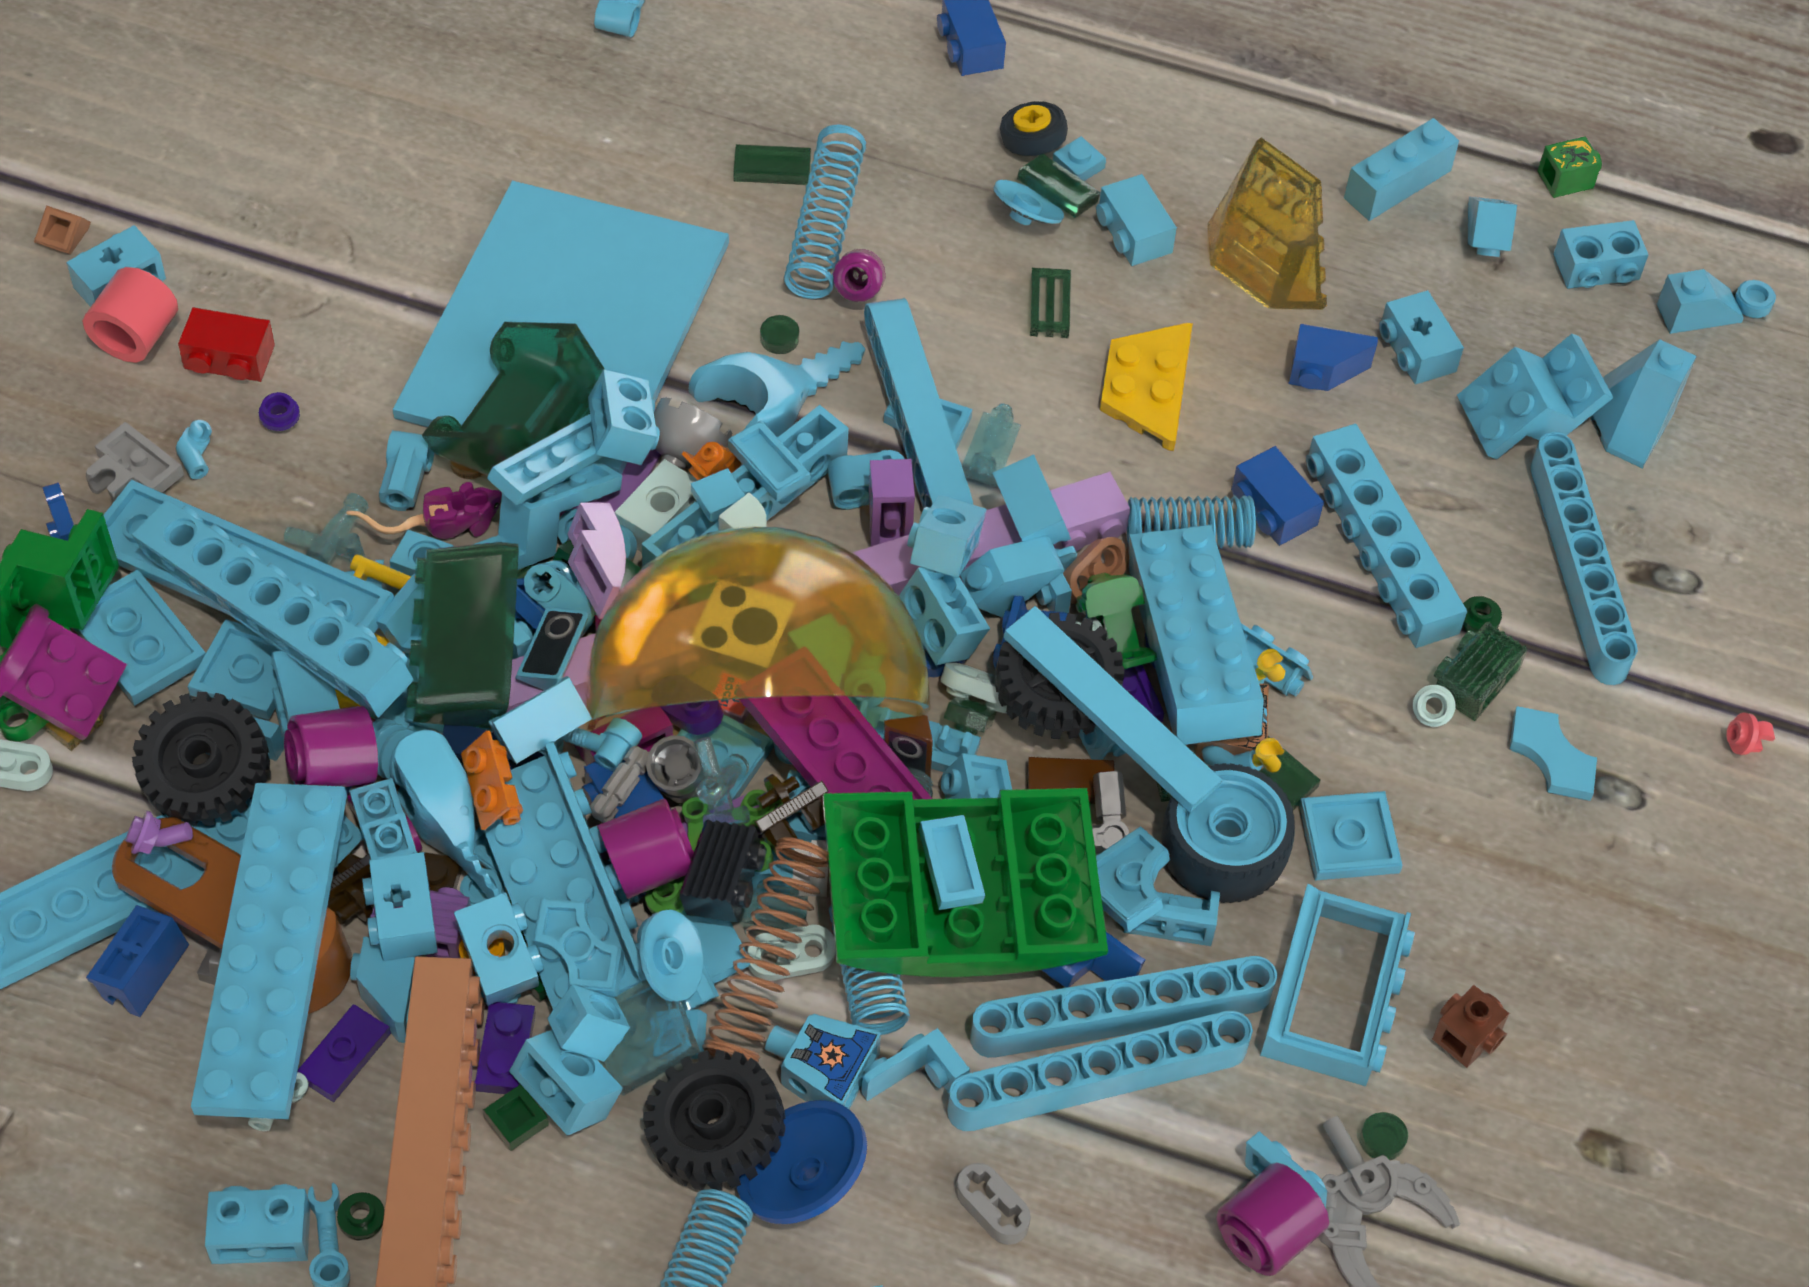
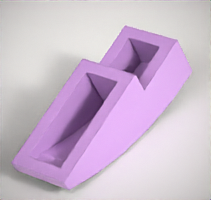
M580 503L567 533L574 546L568 563L599 619H607L620 590L625 573L626 551L624 537L610 503Z

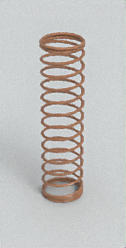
M792 837L778 839L775 853L780 860L769 863V869L774 876L763 880V885L769 893L757 896V902L763 909L751 912V918L757 925H752L745 929L746 936L752 942L740 944L739 951L745 958L733 961V967L740 975L728 977L726 981L735 992L721 994V1001L728 1008H721L715 1011L714 1015L722 1025L708 1028V1032L713 1039L704 1040L702 1045L703 1050H708L709 1054L715 1057L716 1049L731 1053L729 1054L730 1057L736 1051L743 1053L747 1061L752 1058L759 1062L760 1056L758 1053L725 1042L712 1031L714 1029L734 1031L754 1041L766 1042L765 1037L730 1025L720 1018L719 1013L739 1014L759 1024L773 1025L771 1020L765 1017L739 1010L725 1000V996L744 997L761 1006L778 1009V1005L775 1002L744 993L735 987L731 980H749L771 991L785 992L784 988L776 983L744 973L738 968L737 963H753L782 976L790 975L789 970L781 966L752 958L743 950V947H761L777 956L790 960L797 959L794 953L786 949L757 941L749 934V930H765L789 942L802 943V939L793 933L765 926L756 919L755 914L768 913L796 926H808L807 921L800 917L770 909L763 904L761 898L776 897L794 907L807 911L814 910L813 905L807 901L776 893L767 885V881L778 880L800 891L813 895L820 894V890L809 883L782 877L773 869V865L786 864L806 875L825 878L826 874L820 869L815 868L828 866L827 851L821 847ZM791 848L809 851L822 859L804 855ZM779 851H780L781 853H783L784 855H786L787 857H789V858H791V859H794V860H796V861H790V860L785 859V858L779 853Z

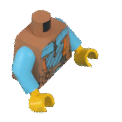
M1267 649L1263 651L1257 659L1258 667L1254 665L1264 698L1262 735L1195 743L1194 754L1207 765L1213 766L1214 764L1220 765L1222 763L1240 764L1256 769L1260 773H1262L1263 768L1273 773L1280 769L1282 763L1276 755H1282L1284 749L1278 740L1268 738L1269 684H1263L1266 677L1270 681L1278 682L1285 676V669L1280 664H1276L1283 660V657L1277 650Z

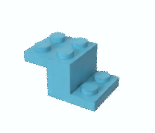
M1572 333L1542 358L1514 347L1457 394L1485 452L1494 459L1500 458L1525 436L1540 440L1544 434L1549 432H1560L1567 436L1614 398L1581 337Z

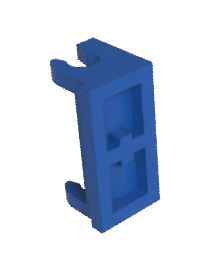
M136 905L86 978L90 983L94 984L102 998L109 1004L113 1005L119 999L130 1014L141 1017L188 948L189 943L173 917Z

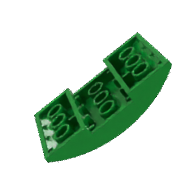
M1087 788L1000 790L997 798L913 800L912 792L823 794L837 963L854 968L897 975L972 977L1036 971L1107 955L1108 945ZM964 815L985 898L983 903L939 910L918 829L921 821Z

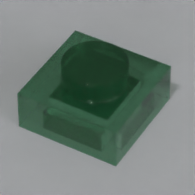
M955 697L948 703L944 719L954 722L953 727L964 733L967 731L976 735L978 731L984 733L993 725L997 711L978 702Z

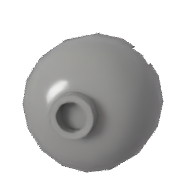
M665 397L660 399L654 411L655 424L660 430L659 441L655 450L663 456L661 462L665 459L682 470L685 468L690 469L692 465L682 455L683 451L695 456L702 446L708 442H717L727 448L728 439L732 437L733 433L730 429L722 433L720 428L723 423L717 418L683 401L679 408L668 406L672 398Z

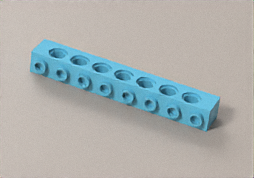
M166 499L131 534L148 559L279 650H282L354 702L364 706L367 711L379 718L414 681L405 665L408 659L399 648L391 643H388L386 646L379 643L375 634L368 627L360 622L355 626L348 622L346 615L331 602H328L326 605L320 603L318 597L310 588L301 582L296 586L289 582L288 576L275 564L269 563L265 566L260 562L258 555L243 543L238 547L234 545L228 534L219 526L213 524L209 528L203 524V519L191 507L185 505L181 509Z

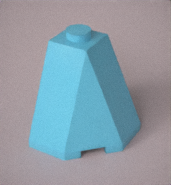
M1659 339L1603 377L1614 398L1591 415L1590 419L1591 421H1596L1602 433L1600 440L1606 452L1643 469L1675 412L1697 357L1696 355Z

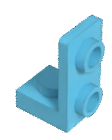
M937 1028L926 1036L918 1034L904 1044L902 1051L891 1058L882 1057L870 1064L862 1078L861 1093L868 1101L924 1065L933 1084L938 1088L943 1086L949 1093L952 1083L958 1077L969 1074L970 1068Z

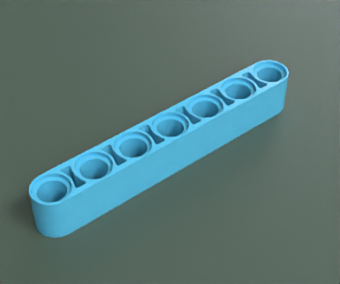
M902 298L866 303L864 307V320L867 334L907 459H911L913 478L923 509L924 507L931 508L939 495L974 505L907 300Z
M1549 432L1540 438L1530 466L1532 478L1591 672L1601 683L1606 685L1621 684L1626 680L1638 652L1637 643L1572 440L1565 434Z
M1249 956L992 1000L982 1003L976 1008L972 1019L970 1043L979 1055L987 1058H996L1133 1034L1224 1011H1236L1242 1014L1255 1013L1263 1010L1269 1004L1276 983L1277 972L1274 965L1268 959L1260 956ZM1246 981L1258 982L1262 987H1251ZM1202 989H1214L1219 995L1206 994ZM1170 996L1174 1000H1176V1002L1166 1003L1158 997ZM1125 1003L1133 1009L1121 1010L1115 1004ZM1075 1010L1083 1011L1089 1017L1078 1018L1070 1012ZM1038 1018L1046 1024L1035 1026L1026 1020ZM985 1026H995L1001 1032L988 1033L982 1028Z
M1224 1011L965 1074L958 1077L951 1085L947 1108L948 1119L959 1130L976 1131L1239 1065L1245 1059L1253 1033L1252 1024L1240 1012ZM1230 1035L1236 1038L1238 1042L1229 1043L1220 1036ZM1186 1045L1193 1048L1196 1052L1187 1054L1180 1051L1178 1047ZM1145 1056L1152 1060L1153 1063L1142 1064L1134 1058ZM1100 1066L1107 1069L1110 1073L1099 1075L1090 1068ZM1058 1077L1067 1084L1056 1086L1048 1082L1047 1079ZM1006 1088H1016L1023 1094L1013 1097L1007 1095L1003 1090ZM970 1098L977 1101L979 1105L976 1107H965L959 1101Z

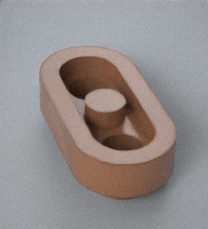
M1106 537L1093 541L1066 568L1063 575L1072 590L1070 603L1076 605V599L1082 595V590L1087 586L1090 576L1104 572L1110 575H1123L1129 565V552L1126 545L1120 539ZM1102 554L1105 557V563H1102L1101 561ZM1077 579L1080 583V589L1077 586Z

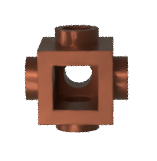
M1473 985L1463 996L1455 993L1440 1011L1442 1017L1439 1020L1432 1040L1468 1068L1484 1050L1491 1054L1503 1042L1507 1033L1502 1029L1509 1016V1012L1503 1008L1501 1002L1489 993H1484Z

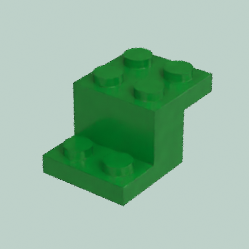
M87 509L80 522L71 528L68 541L21 529L13 543L6 546L0 562L1 647L9 649L30 608L35 604L49 611L48 618L57 624L83 630L120 567L102 512Z

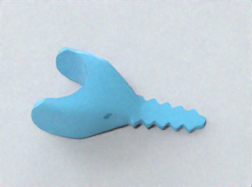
M842 341L840 349L829 347L827 354L816 353L815 359L803 358L801 365L789 364L752 352L726 355L699 367L692 375L688 389L697 402H706L720 398L726 401L736 400L740 405H747L749 410L754 411L756 415L746 428L762 420L773 434L779 437L793 426L806 398L810 395H815L817 387H826L829 378L838 379L839 371H850L851 364H861L865 347L859 342L848 343Z
M420 730L406 736L400 741L395 750V763L406 783V789L399 787L398 797L403 812L412 822L419 837L425 843L440 850L454 860L478 884L488 898L500 895L499 889L492 883L488 873L483 870L479 860L475 857L473 799L468 776L442 734L432 730Z

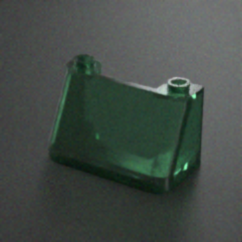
M504 322L494 335L490 345V356L493 364L499 371L498 376L462 426L457 419L449 415L437 416L422 434L430 449L436 455L489 475L493 466L589 415L588 396L604 367L577 324Z

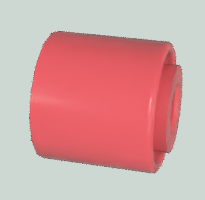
M124 267L117 270L87 311L82 322L89 338L100 349L125 362L137 363L146 358L178 311V303L172 291L160 279L139 268Z

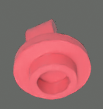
M1740 713L1730 722L1727 728V741L1735 754L1747 755L1750 752H1761L1763 750L1761 740H1775L1773 725L1770 722L1757 721V718L1750 713Z

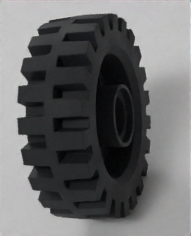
M1059 612L1049 614V619L1123 686V657L1121 651L1117 652L1115 640L1113 638L1106 640V630L1100 626L1093 631V621L1084 618L1081 625L1077 624V615L1067 613L1066 621H1060ZM1007 641L1003 642L996 666L995 687L996 692H999L998 700L1002 707L1006 706V714L1011 720L1019 717L1018 726L1025 730L1031 724L1034 725V734L1043 737L1045 729L1051 730V739H1061L1062 732L1067 731L1069 739L1078 738L1081 729L1085 735L1094 732L1096 724L1012 645Z
M197 692L196 699H192L189 693L179 696L181 703L174 705L172 700H169L162 704L165 711L160 714L155 710L149 716L150 726L143 724L138 731L141 740H135L133 750L136 756L132 757L136 779L147 799L163 815L166 814L168 817L183 820L189 823L190 826H197L198 821H202L205 826L215 825V818L219 817L223 822L233 819L230 812L237 809L241 814L248 808L246 801L249 798L252 800L255 783H266L268 777L265 770L270 769V758L268 756L270 752L267 741L253 715L233 698L229 701L225 695L215 693L214 698H211L207 692ZM204 753L210 754L206 762L199 765L193 764L195 758Z
M716 1049L715 1058H712L708 1050L698 1052V1062L693 1063L689 1056L681 1059L680 1062L683 1069L678 1072L673 1066L665 1071L668 1081L664 1082L658 1079L653 1085L656 1096L648 1095L645 1103L648 1112H643V1122L646 1127L644 1132L651 1150L670 1177L674 1176L677 1182L684 1186L690 1183L695 1190H704L706 1184H708L710 1189L721 1191L723 1190V1182L726 1181L731 1188L740 1186L739 1176L745 1174L749 1180L756 1177L758 1173L755 1166L760 1164L766 1168L772 1161L769 1152L777 1153L781 1146L778 1136H784L786 1127L783 1119H786L779 1092L766 1070L762 1069L759 1063L752 1058L747 1061L743 1053L734 1051L732 1057H730L728 1052ZM721 1116L718 1121L708 1124L712 1118Z

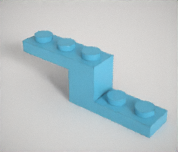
M597 460L517 506L502 493L498 535L435 558L434 561L440 564L454 585L471 589L481 582L485 583L495 578L503 577L508 573L555 556L560 512L571 510L580 503L597 500L605 495L621 490L622 475Z

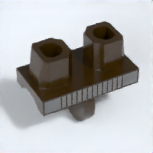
M774 774L764 778L763 781L767 792L757 797L756 801L761 809H765L773 803L776 804L777 808L756 820L752 826L756 828L758 836L762 835L765 842L770 845L774 852L778 839L783 837L798 839L786 820L794 814H800L810 832L825 824L823 794L829 791L822 780L790 799L789 793L800 787L794 776H791L782 783Z
M351 853L336 868L338 875L332 879L327 907L335 912L340 925L355 914L363 921H368L367 918H371L373 909L371 905L366 906L363 879L371 878L369 863L371 859L369 853L363 858Z

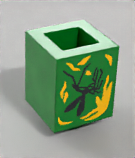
M1586 136L1545 146L1537 172L1552 197L1557 198L1593 189L1599 171L1602 168V160L1599 152L1593 149Z

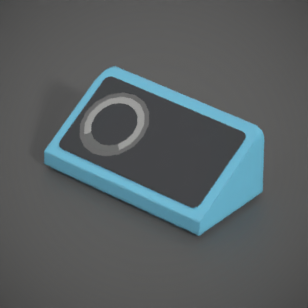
M546 607L515 678L542 690L555 685L556 681L563 678L590 613L582 610Z

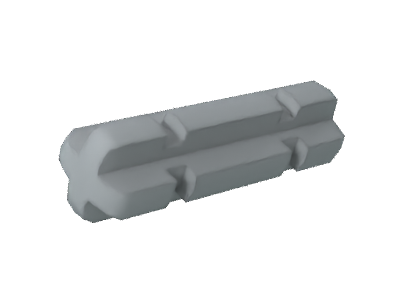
M638 746L629 749L623 758L626 762L620 763L601 789L604 793L598 794L591 803L592 817L603 823L614 818L619 811L616 807L623 805L639 782L640 778L638 775H643L647 770L646 762L649 753L647 750H643Z

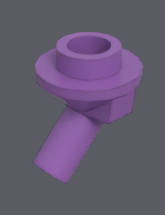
M146 811L143 818L134 816L125 841L133 844L131 853L137 854L142 852L150 854L154 846L165 847L191 840L193 837L192 828L189 823L185 822L160 829L161 820L153 817L150 811Z

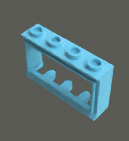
M1307 884L1260 1056L1366 1086L1371 1071L1380 1073L1385 1058L1387 1046L1380 1045L1379 1042L1382 1032L1390 1033L1396 1013V1007L1389 1006L1391 993L1400 994L1406 969L1399 968L1398 965L1401 956H1409L1415 932L1407 930L1411 913L1407 912L1404 915L1323 892ZM1320 916L1389 936L1360 1052L1289 1032Z

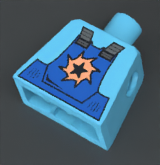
M812 1014L808 1016L799 1034L775 1025L767 1039L765 1050L784 1058L781 1066V1083L789 1091L806 1102L826 1100L839 1103L850 1109L862 1087V1078L865 1070L876 1061L880 1054L881 1033Z

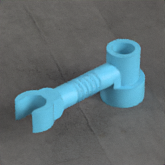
M613 718L605 732L600 735L576 728L559 739L596 752L594 756L595 761L603 768L615 771L629 749L638 745L642 739V733L630 722L621 718Z
M332 1183V1197L325 1202L316 1200L312 1186L308 1190L310 1208L316 1214L320 1254L312 1260L309 1267L314 1287H349V1265L345 1256L339 1253L336 1211L341 1204V1199L335 1183Z

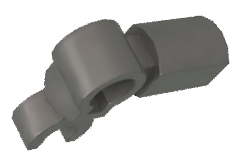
M1119 771L1100 772L1093 775L1096 816L1098 820L1103 821L1102 825H1092L1096 855L1130 834L1129 828L1125 823L1121 822V819L1126 817L1123 774Z

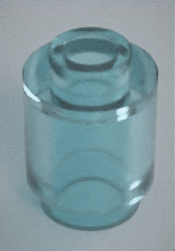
M757 884V888H753L752 902L749 908H744V923L757 925L751 918V912L763 909L757 902L758 895L769 893L763 884ZM768 885L776 893L793 896L808 902V896H800V890L791 886ZM776 897L761 898L763 904L770 909L786 912L807 921V910L789 905ZM755 914L756 919L765 926L782 930L797 927L772 914Z

